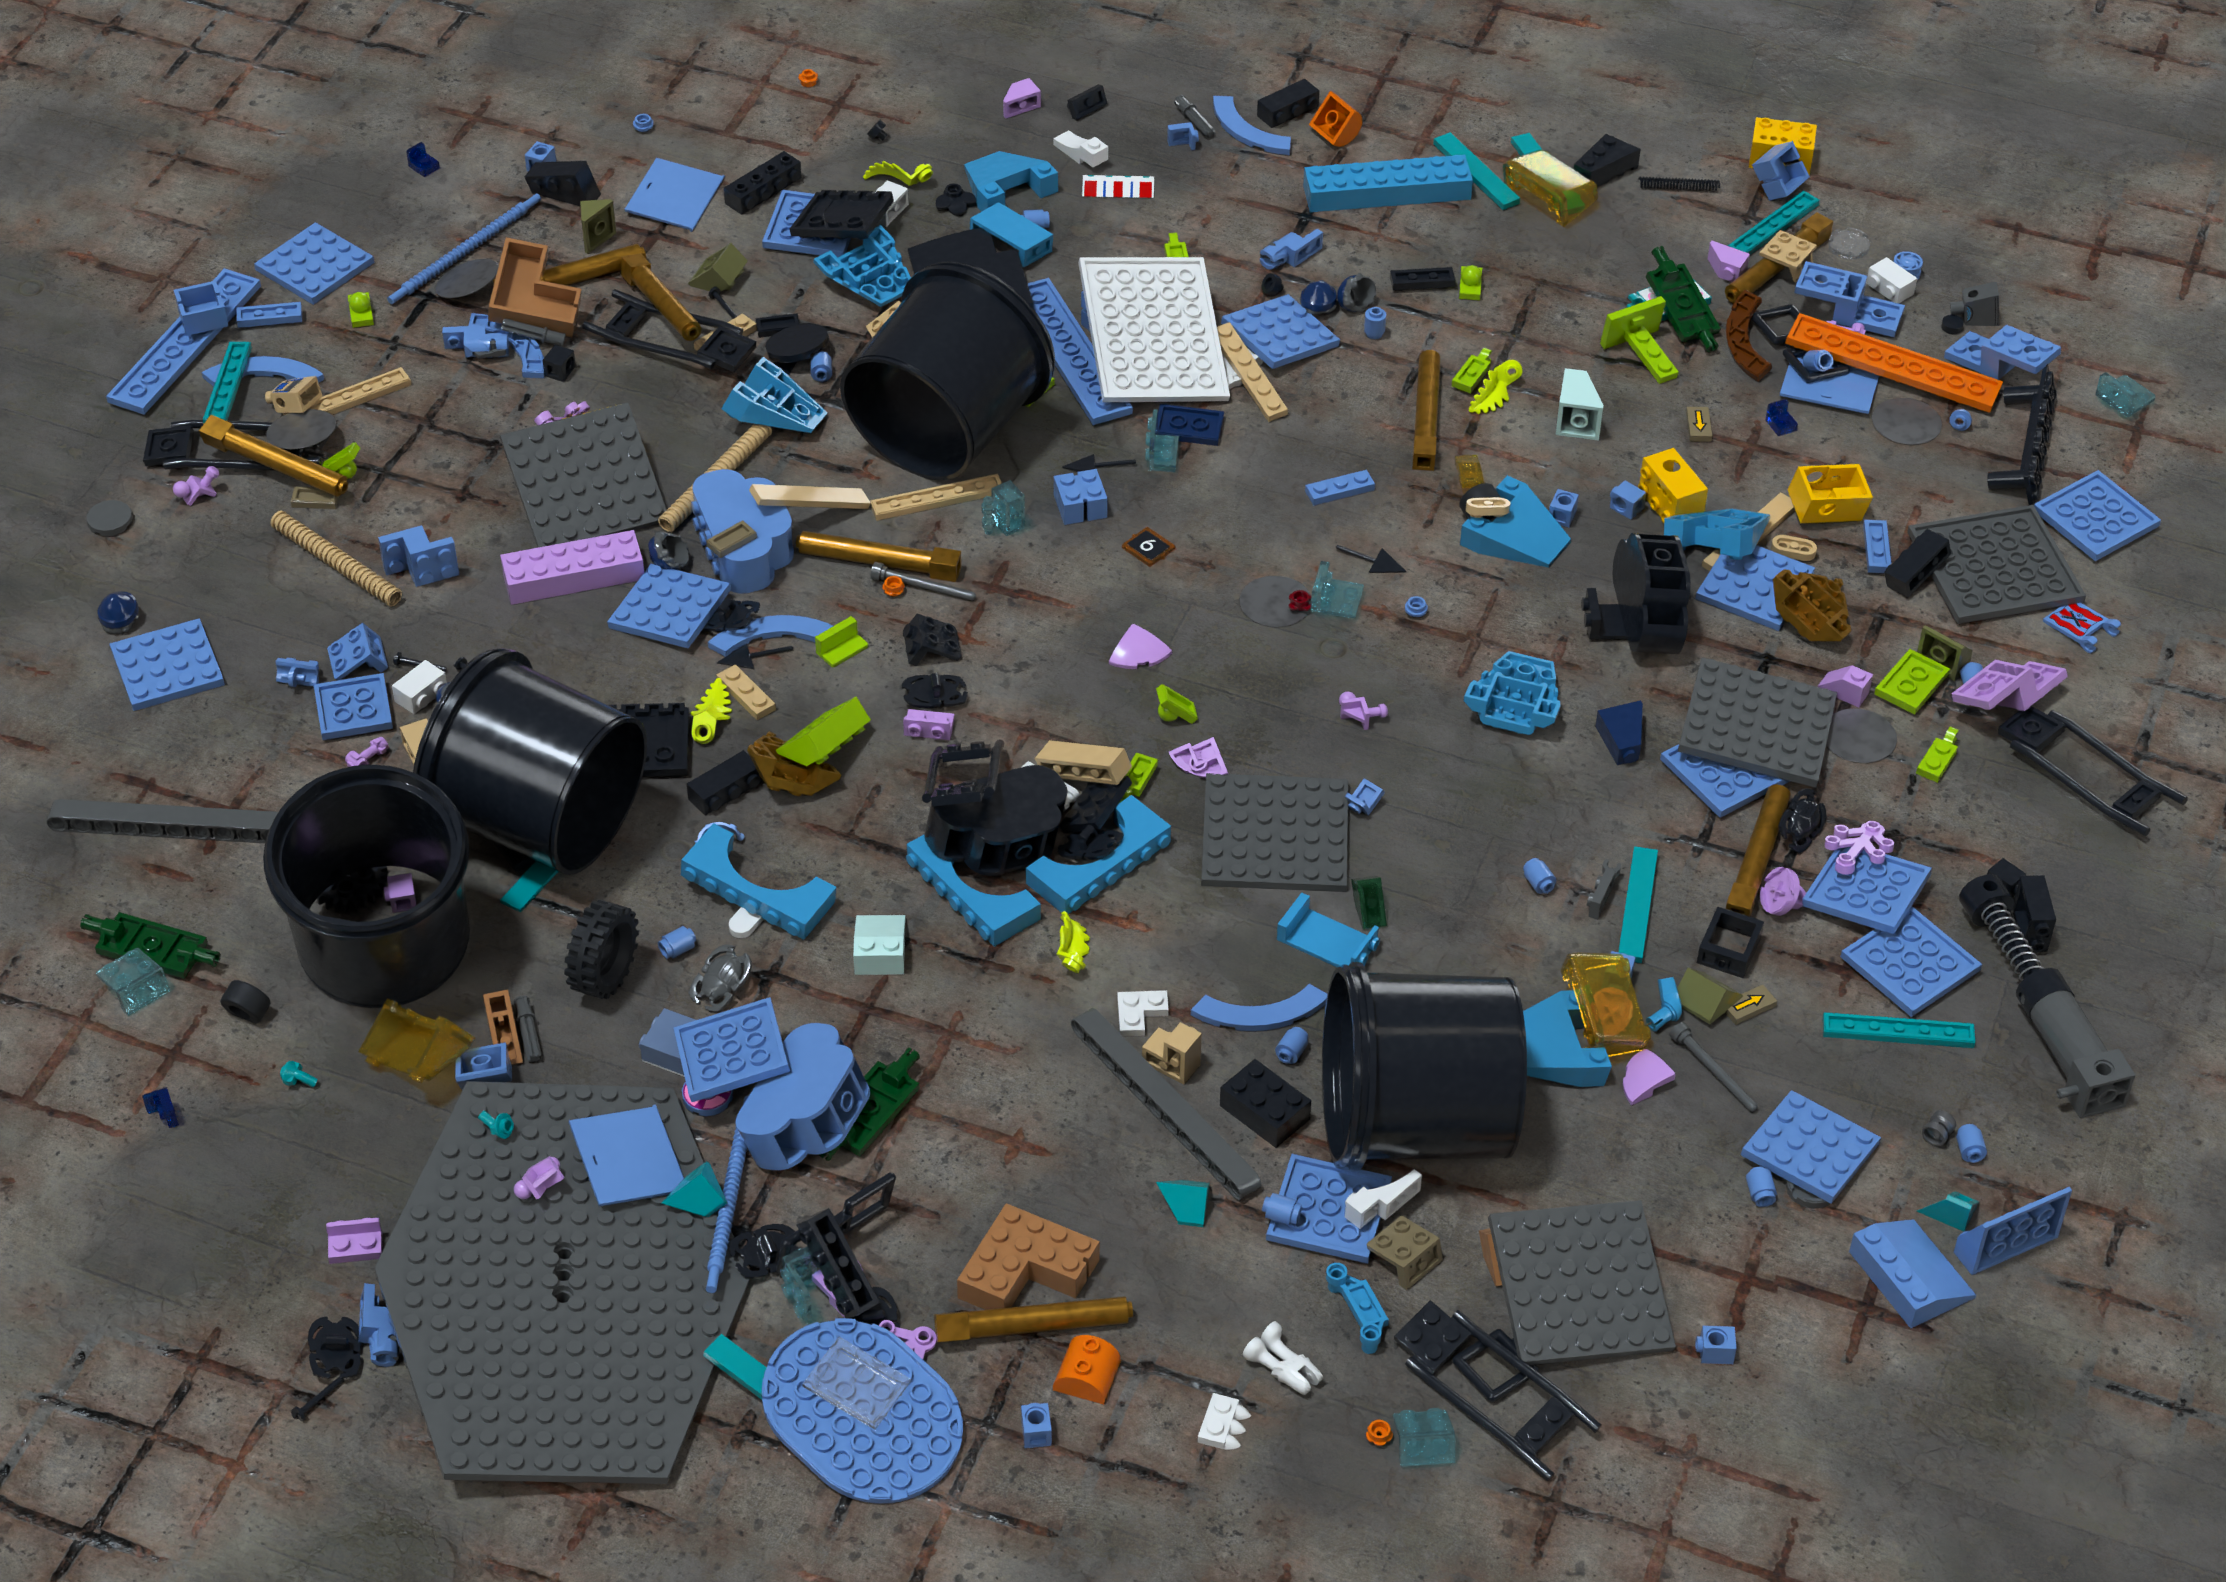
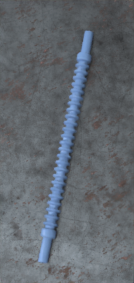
M535 194L525 202H519L511 210H508L507 213L491 222L490 225H486V228H482L473 237H469V240L466 239L465 242H462L456 248H453L452 251H449L448 254H445L439 260H436L435 263L423 269L418 275L410 278L409 281L401 285L399 290L387 297L388 302L393 304L406 294H412L419 287H422L423 284H426L427 281L435 278L440 272L456 263L457 260L465 257L474 248H478L479 245H482L491 236H495L504 227H508V224L510 225L512 222H515L520 216L525 215L529 208L541 201L540 195Z
M749 1096L744 1097L743 1105ZM737 1127L734 1131L735 1135L733 1136L734 1140L732 1142L723 1189L727 1204L721 1207L718 1212L713 1244L711 1245L712 1249L710 1251L711 1255L707 1265L709 1275L706 1291L709 1293L716 1292L719 1275L724 1270L727 1245L729 1244L728 1240L730 1238L738 1190L740 1189L739 1185L742 1178L741 1174L743 1173L747 1146Z

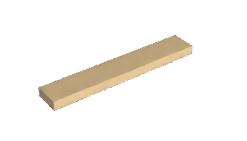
M400 367L325 395L308 409L322 410L333 415L411 385V379L403 368Z
M993 474L870 500L876 521L1004 494V487L999 475Z
M752 484L749 489L757 504L766 506L868 509L871 504L862 488Z
M1780 492L1758 512L1770 514V520L1758 543L1795 511L1790 497ZM1720 548L1715 549L1702 561V567L1709 571L1712 569L1720 556Z

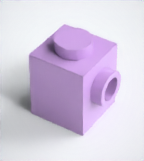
M412 874L388 876V887H384L385 900L391 902L392 913L407 911L416 906Z

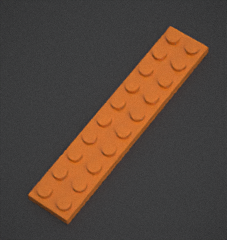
M1801 313L1798 314L1785 344L1806 351L1826 350L1836 362H1841L1857 369L1871 372L1877 376H1882L1989 413L2003 384V381Z

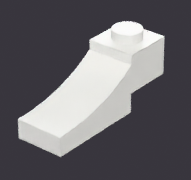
M1068 130L1053 138V145L1079 164L1086 162L1091 167H1095L1108 160V146L1096 137L1087 140Z
M1414 1169L1401 1179L1388 1185L1369 1190L1363 1187L1357 1193L1350 1194L1345 1201V1218L1359 1229L1377 1214L1384 1220L1388 1219L1420 1191L1422 1175Z

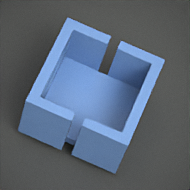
M1793 141L1775 145L1752 164L1759 181L1763 180L1764 182L1762 187L1769 201L1787 197L1810 177L1802 161L1787 165L1783 164L1784 162L1800 158Z
M216 281L174 290L177 309L186 336L228 327L225 307Z
M1097 469L1080 471L1075 476L1073 473L1054 476V498L1064 525L1084 522V502H1087L1088 521L1107 518V496Z

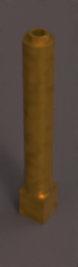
M1816 212L1802 223L1801 230L1795 233L1794 236L1807 240L1819 247L1831 237L1833 221ZM1764 257L1726 286V298L1730 302L1735 303L1744 290L1753 293L1787 266Z
M634 244L545 269L542 281L565 286L620 271L622 256L641 253L646 258V253L643 247Z
M641 253L622 256L621 276L630 286L636 285L685 340L693 341L697 339L701 334V325L651 271V264Z
M1425 350L1419 356L1413 470L1434 471L1440 355L1434 350Z
M210 415L199 430L203 442L223 452L228 450L334 496L338 497L348 489L346 476L234 428L232 423L214 415Z
M802 531L801 535H797L796 548H799V553L872 565L875 562L885 564L886 567L929 573L931 579L957 582L961 570V551L935 547L933 551L807 531Z
M1771 785L1767 790L1738 876L1733 883L1727 900V910L1751 916L1756 896L1779 832L1778 825L1780 819L1786 811L1791 797L1790 791L1783 785Z
M1126 1297L934 1314L937 1342H946L970 1338L1128 1323L1129 1318L1133 1317L1132 1302H1127Z

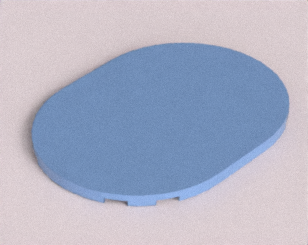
M835 1318V1321L822 1323L815 1322L787 1337L769 1359L762 1381V1404L767 1422L777 1438L816 1476L838 1493L868 1503L901 1502L930 1490L946 1476L955 1463L962 1443L963 1418L954 1392L935 1370L900 1338L887 1329L876 1324L870 1325L849 1318Z

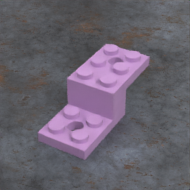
M1994 660L1952 693L1953 702L1980 707L1985 710H1991L1996 705L2025 711L2040 698H2043L2050 690L2058 686L2068 675L2065 668L2032 661L2027 662L2025 665H2018Z

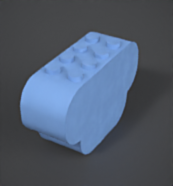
M721 469L702 474L694 481L692 487L694 501L691 502L692 511L695 515L693 525L695 531H700V542L702 546L706 545L705 551L708 560L713 561L712 569L714 574L719 575L721 581L730 583L731 592L744 594L759 591L768 587L773 582L775 577L774 570L785 567L793 559L791 516L786 506L758 505L749 491L752 484L775 485L772 481L759 477L745 479L736 471ZM742 520L757 533L756 539L722 558L709 549L706 540Z
M810 1023L793 1030L783 1041L790 1072L758 1081L737 1114L736 1127L755 1163L760 1168L785 1170L800 1163L807 1154H823L833 1150L843 1142L870 1097V1088L851 1049L844 1046L837 1029L832 1025Z

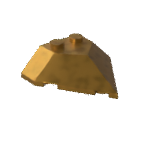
M1783 569L1773 578L1776 610L1785 621L1790 622L1797 629L1801 636L1809 641H1841L1851 632V626L1846 622L1849 615L1845 593L1841 592L1842 579L1835 578L1832 581L1828 580L1826 576L1803 572L1794 575L1790 570Z
M770 731L766 736L763 735L756 740L754 745L748 746L747 751L760 777L771 790L780 791V789H784L795 796H801L802 794L811 796L836 782L841 777L836 768L828 763L817 765L814 762L805 766L779 755L776 749L787 741L777 738L776 734Z

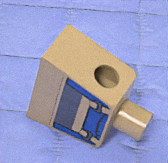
M316 376L285 380L274 390L267 391L265 394L266 402L273 404L275 411L278 413H304L322 397Z

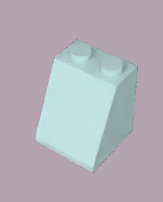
M1565 368L1556 435L1599 441L1603 403L1587 371Z

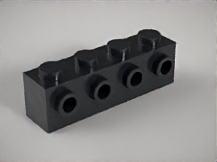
M781 152L725 186V204L739 214H744L801 179V162L787 152Z
M829 1208L817 1212L796 1224L801 1241L807 1244L811 1252V1260L817 1268H820L824 1276V1284L837 1300L836 1306L842 1315H845L846 1318H851L879 1303L875 1292Z

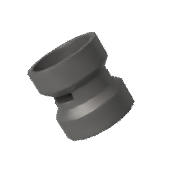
M1936 1111L1931 1116L1930 1122L1923 1127L1922 1136L1928 1143L1934 1146H1942L1948 1139V1134H1951L1956 1128V1120L1945 1111Z

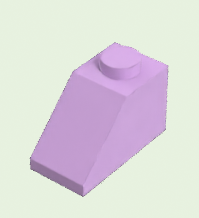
M1030 78L1012 83L1003 100L1005 119L1041 107V91Z
M1715 241L1710 242L1708 261L1719 278L1733 282L1747 271L1749 253Z
M1851 665L1828 672L1818 687L1837 692L1836 698L1859 708L1869 695L1873 674Z

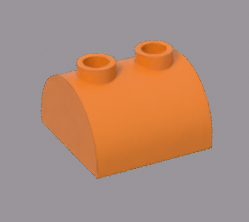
M1330 91L1309 125L1332 145L1341 147L1350 143L1358 135L1362 126V116L1337 94Z
M1079 1335L1074 1337L1070 1341L1054 1381L1053 1391L1104 1404L1121 1362L1118 1350L1106 1340L1096 1336Z

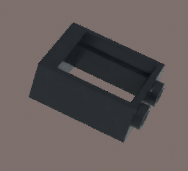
M2020 876L2012 909L2015 923L2020 928V932L2024 934V939L2028 941V945L2031 946L2033 952H2048L2056 923V916L2045 876Z
M1717 907L1700 944L1697 964L1744 978L1760 942L1764 921ZM1717 927L1751 937L1744 954L1712 944L1711 941Z

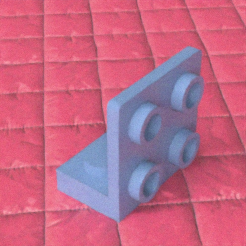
M364 623L352 629L327 648L333 675L336 680H341L365 662L369 667H374L379 672H383L388 668L380 636Z

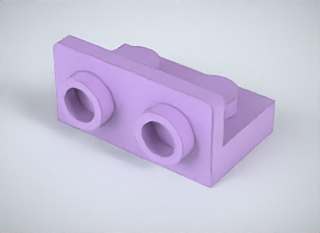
M908 709L907 716L903 720L904 736L950 740L955 720L954 714Z
M379 1218L339 1220L326 1224L329 1264L380 1258L383 1250L382 1229Z

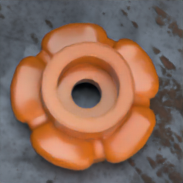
M806 69L799 74L798 79L801 81L802 86L813 87L816 85L818 74L811 69Z
M898 576L886 578L882 586L885 594L892 597L902 594L905 588L902 579Z
M1375 1420L1367 1427V1440L1377 1446L1385 1445L1393 1437L1390 1425L1384 1420Z

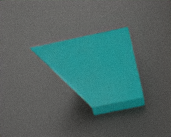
M706 1161L688 1174L662 1201V1204L709 1217L727 1204V1201L710 1163Z
M1189 1180L1156 1182L1179 1225L1204 1226L1210 1183Z
M1954 1191L1948 1194L1946 1199L1919 1209L1917 1212L1964 1232L1980 1201Z

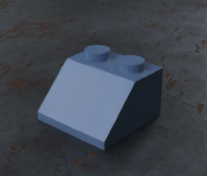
M506 1042L456 1051L455 1078L461 1090H463L467 1081L505 1083L512 1081V1066Z

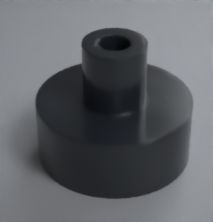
M881 119L878 120L868 131L867 135L872 140L878 136L883 141L888 135L882 130L886 124Z
M1269 273L1264 277L1261 288L1263 293L1274 296L1278 292H1282L1284 286L1279 276Z

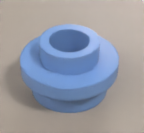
M639 114L633 121V127L640 132H646L653 127V120L648 114Z
M1964 409L1955 410L1950 416V424L1956 430H1966L1972 423L1970 413ZM1957 419H1962L1963 423L1958 422Z
M1411 597L1405 604V612L1412 617H1421L1427 613L1428 606L1422 597Z

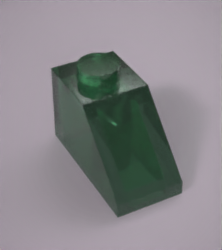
M1370 876L1351 879L1354 904L1362 929L1373 928L1374 925L1378 927L1387 926L1381 877Z

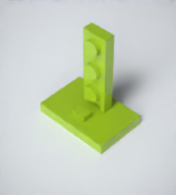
M1662 296L1607 314L1600 342L1604 349L1628 342L1659 384L1677 378L1679 373L1650 335V333L1659 330L1666 303Z

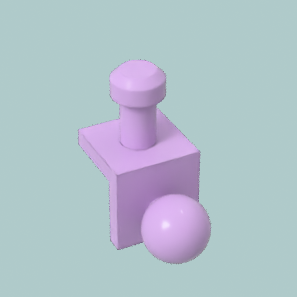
M209 466L203 479L191 475L186 482H176L173 486V493L177 497H183L189 506L199 496L206 494L215 497L217 493L210 483L219 476L218 469Z
M1348 691L1342 693L1339 697L1341 719L1354 718L1362 723L1364 730L1369 729V717L1380 716V718H1385L1388 715V709L1385 704L1368 708L1364 697L1356 698L1352 692Z
M549 1156L531 1166L522 1177L523 1180L515 1184V1195L520 1199H528L533 1194L536 1199H539L547 1188L563 1180L564 1176L559 1170V1160Z

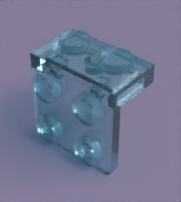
M2107 372L2100 375L2095 393L2097 397L2126 417H2130L2149 405L2156 397L2155 394L2127 375H2122L2115 379Z
M807 1246L796 1249L791 1254L782 1257L783 1269H780V1273L784 1280V1284L781 1287L787 1299L791 1298L794 1303L793 1308L796 1316L799 1319L803 1318L808 1325L812 1323L811 1297L807 1287L815 1284L812 1281V1274L817 1272V1267L811 1260V1252Z

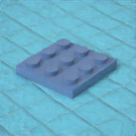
M384 673L314 684L322 740L393 729Z

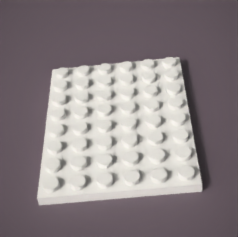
M1080 257L1078 264L1102 402L1229 401L1230 393L1203 257Z

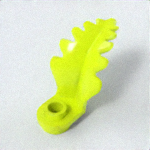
M883 161L882 164L874 163L875 166H869L870 170L865 171L863 178L866 180L878 174L891 175L910 186L918 182L923 183L933 175L930 164H921L915 169L913 175H909L898 165Z
M1507 360L1494 368V371H1488L1490 380H1483L1485 389L1480 387L1478 389L1480 395H1474L1475 401L1470 403V413L1476 412L1480 414L1481 410L1484 413H1488L1489 407L1492 411H1495V403L1502 408V398L1507 402L1509 401L1507 386L1522 375V366L1518 361ZM1514 368L1516 371L1515 373L1510 374L1508 373V370Z
M716 678L715 682L710 684L712 689L705 691L708 696L701 697V701L704 704H697L695 706L698 711L690 712L693 716L692 737L697 743L707 744L711 742L715 737L717 720L730 719V716L724 713H729L732 709L724 705L731 704V700L725 699L729 696V692L723 691L727 686L722 683L721 678ZM703 728H706L708 731L705 737L700 735V731Z
M1063 911L1061 913V920L1064 921L1065 926H1061L1060 947L1057 955L1062 960L1064 967L1072 972L1079 973L1086 966L1082 956L1089 953V946L1085 942L1089 941L1090 937L1084 933L1086 928L1081 926L1079 922L1070 919L1067 912Z

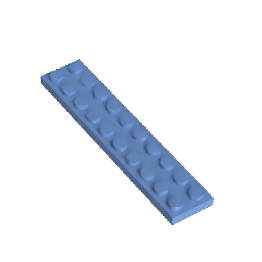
M225 268L213 280L217 282L228 322L236 315L237 307H243L261 287L259 279ZM179 317L106 396L107 402L145 415L223 328L186 336L181 318Z
M1045 278L1027 283L1033 300L1034 310L1041 318L1052 340L1055 366L1092 425L1133 414V407L1130 402H1102L1093 345L1051 280Z

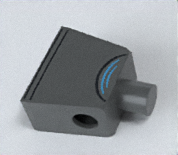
M1997 282L1963 289L1962 301L1950 302L1951 315L1963 314L1965 325L1999 326Z

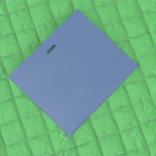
M656 158L627 204L625 212L689 229L692 232L725 178V175L721 176Z
M1805 354L1796 355V358L1804 366L1803 359ZM1789 363L1780 396L1869 414L1879 376L1847 365L1850 369L1848 374L1806 382ZM1833 363L1829 369L1836 368V365Z
M656 1104L648 1108L569 1120L572 1134L599 1206L669 1195L684 1179Z

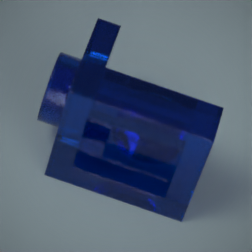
M420 142L406 151L408 166L423 177L440 168L439 161L426 153L424 143Z
M1787 399L1770 403L1767 407L1765 421L1777 436L1785 435L1798 429V423L1787 411L1789 405Z
M167 1087L142 1096L148 1114L158 1111L160 1119H166L169 1128L179 1125Z

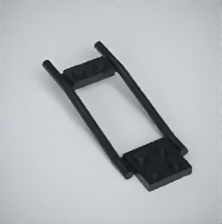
M616 289L612 291L611 296L626 302V304L610 320L606 328L604 329L587 321L582 325V329L618 344L691 361L711 370L714 368V365H717L735 373L756 348V341L743 336L742 328L725 321L692 313L690 314L699 324L717 328L700 347L697 354L628 338L627 336L647 315V311L662 314L653 304Z
M203 420L171 422V428L148 431L143 457L145 466L163 464L165 470L185 467L208 468L209 466L224 469L274 470L256 461L189 459L194 434L193 428L200 429L203 426ZM228 421L237 430L267 431L273 423ZM303 448L284 449L302 457ZM321 457L304 458L322 465Z
M2030 706L2025 711H2018L1998 727V734L2012 741L2010 744L2011 749L2034 761L2105 815L2144 836L2149 834L2150 828L2134 819L2157 801L2161 794L2182 805L2188 800L2187 796L2149 777L2074 721L2054 710H2051L2047 715ZM2065 728H2067L2140 782L2116 800L2113 806L2110 807L2038 752L2065 732Z
M997 740L994 747H991L990 744L985 745L984 741L972 742L968 747H961V744L947 745V749H943V747L937 746L930 757L922 801L924 803L931 801L933 807L979 802L982 800L984 793L987 796H992L996 790L1000 756L1004 747V741ZM991 756L987 786L984 787V783L977 784V780L963 782L961 786H953V783H944L938 785L939 788H935L940 759L943 762L988 758Z
M1430 1300L1394 1336V1340L1412 1355L1405 1363L1409 1369L1507 1445L1546 1481H1550L1555 1473L1535 1455L1550 1442L1574 1415L1594 1433L1602 1426L1564 1391L1479 1328L1460 1310H1457L1450 1317ZM1471 1335L1553 1396L1514 1437L1434 1376L1470 1339Z

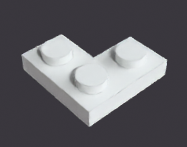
M1167 990L1117 992L1119 1032L1123 1037L1145 1036L1144 1017L1168 1016Z

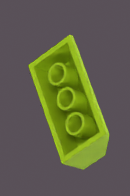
M856 696L824 712L777 748L776 752L805 766L814 762L819 765L829 758L827 754H834L841 749V746L853 740L852 735L856 736L865 730L864 725L871 719Z

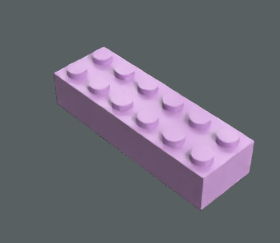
M634 530L500 555L503 576L511 605L635 582L644 573L643 559Z

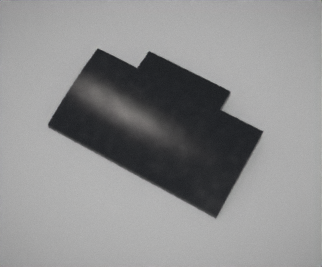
M982 228L946 235L908 248V255L914 274L929 265L939 262L954 261L970 264L988 271L1006 282L1034 309L1017 249L996 252L991 234Z

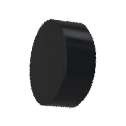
M1947 315L1942 320L1941 328L1948 334H1958L1963 329L1964 321L1957 315Z

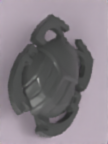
M727 944L716 948L707 957L701 969L702 973H705L704 977L698 973L691 984L688 993L690 998L697 1005L700 1004V1000L697 997H708L712 1007L705 1006V1010H709V1012L719 1013L734 997L730 993L731 990L736 993L750 975L752 961L749 955L744 953L743 956L738 957L735 955V946ZM722 953H726V955L719 956L716 959H714L716 956ZM742 964H744V973H743V976H742ZM702 982V988L699 994L697 992V987L699 983ZM725 996L721 1003L714 1004L716 1000Z

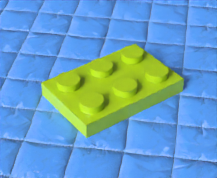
M1909 649L1875 688L1874 695L1915 715L1948 677L1950 668Z

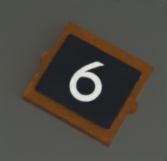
M1146 527L1138 534H1133L1132 538L1123 543L1122 549L1151 567L1159 560L1165 559L1166 555L1175 550V545L1149 527Z

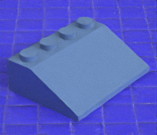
M2067 1187L1996 1219L1985 1222L1970 1231L1961 1233L1957 1238L1954 1254L1969 1273L1973 1275L2058 1238L2072 1189Z
M1914 1219L1875 1223L1853 1234L1849 1253L1910 1328L1976 1298L1973 1290Z

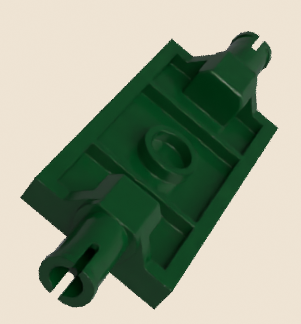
M1660 246V249L1659 247L1654 248L1651 253L1659 266L1656 270L1647 272L1646 279L1656 297L1662 296L1666 301L1664 311L1681 342L1700 339L1707 352H1710V350L1715 351L1719 345L1713 335L1719 334L1721 328L1684 263L1677 265L1673 260H1670L1663 246Z
M118 912L114 919L106 918L105 920L85 914L80 923L81 929L99 933L100 940L95 946L96 954L183 979L186 978L196 962L216 967L220 961V952L205 949L208 944L207 937L121 912Z
M908 1047L896 1062L893 1061L888 1065L879 1061L876 1062L864 1076L870 1088V1097L843 1142L829 1152L818 1154L821 1158L827 1155L825 1160L830 1161L840 1147L861 1157L920 1089L919 1082L911 1079L908 1075V1070L920 1059L917 1051H912V1048Z

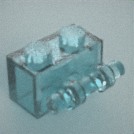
M1011 480L991 488V497H984L981 505V511L984 514L982 518L984 533L990 535L993 533V528L998 527L1005 536L1024 529L1025 495Z

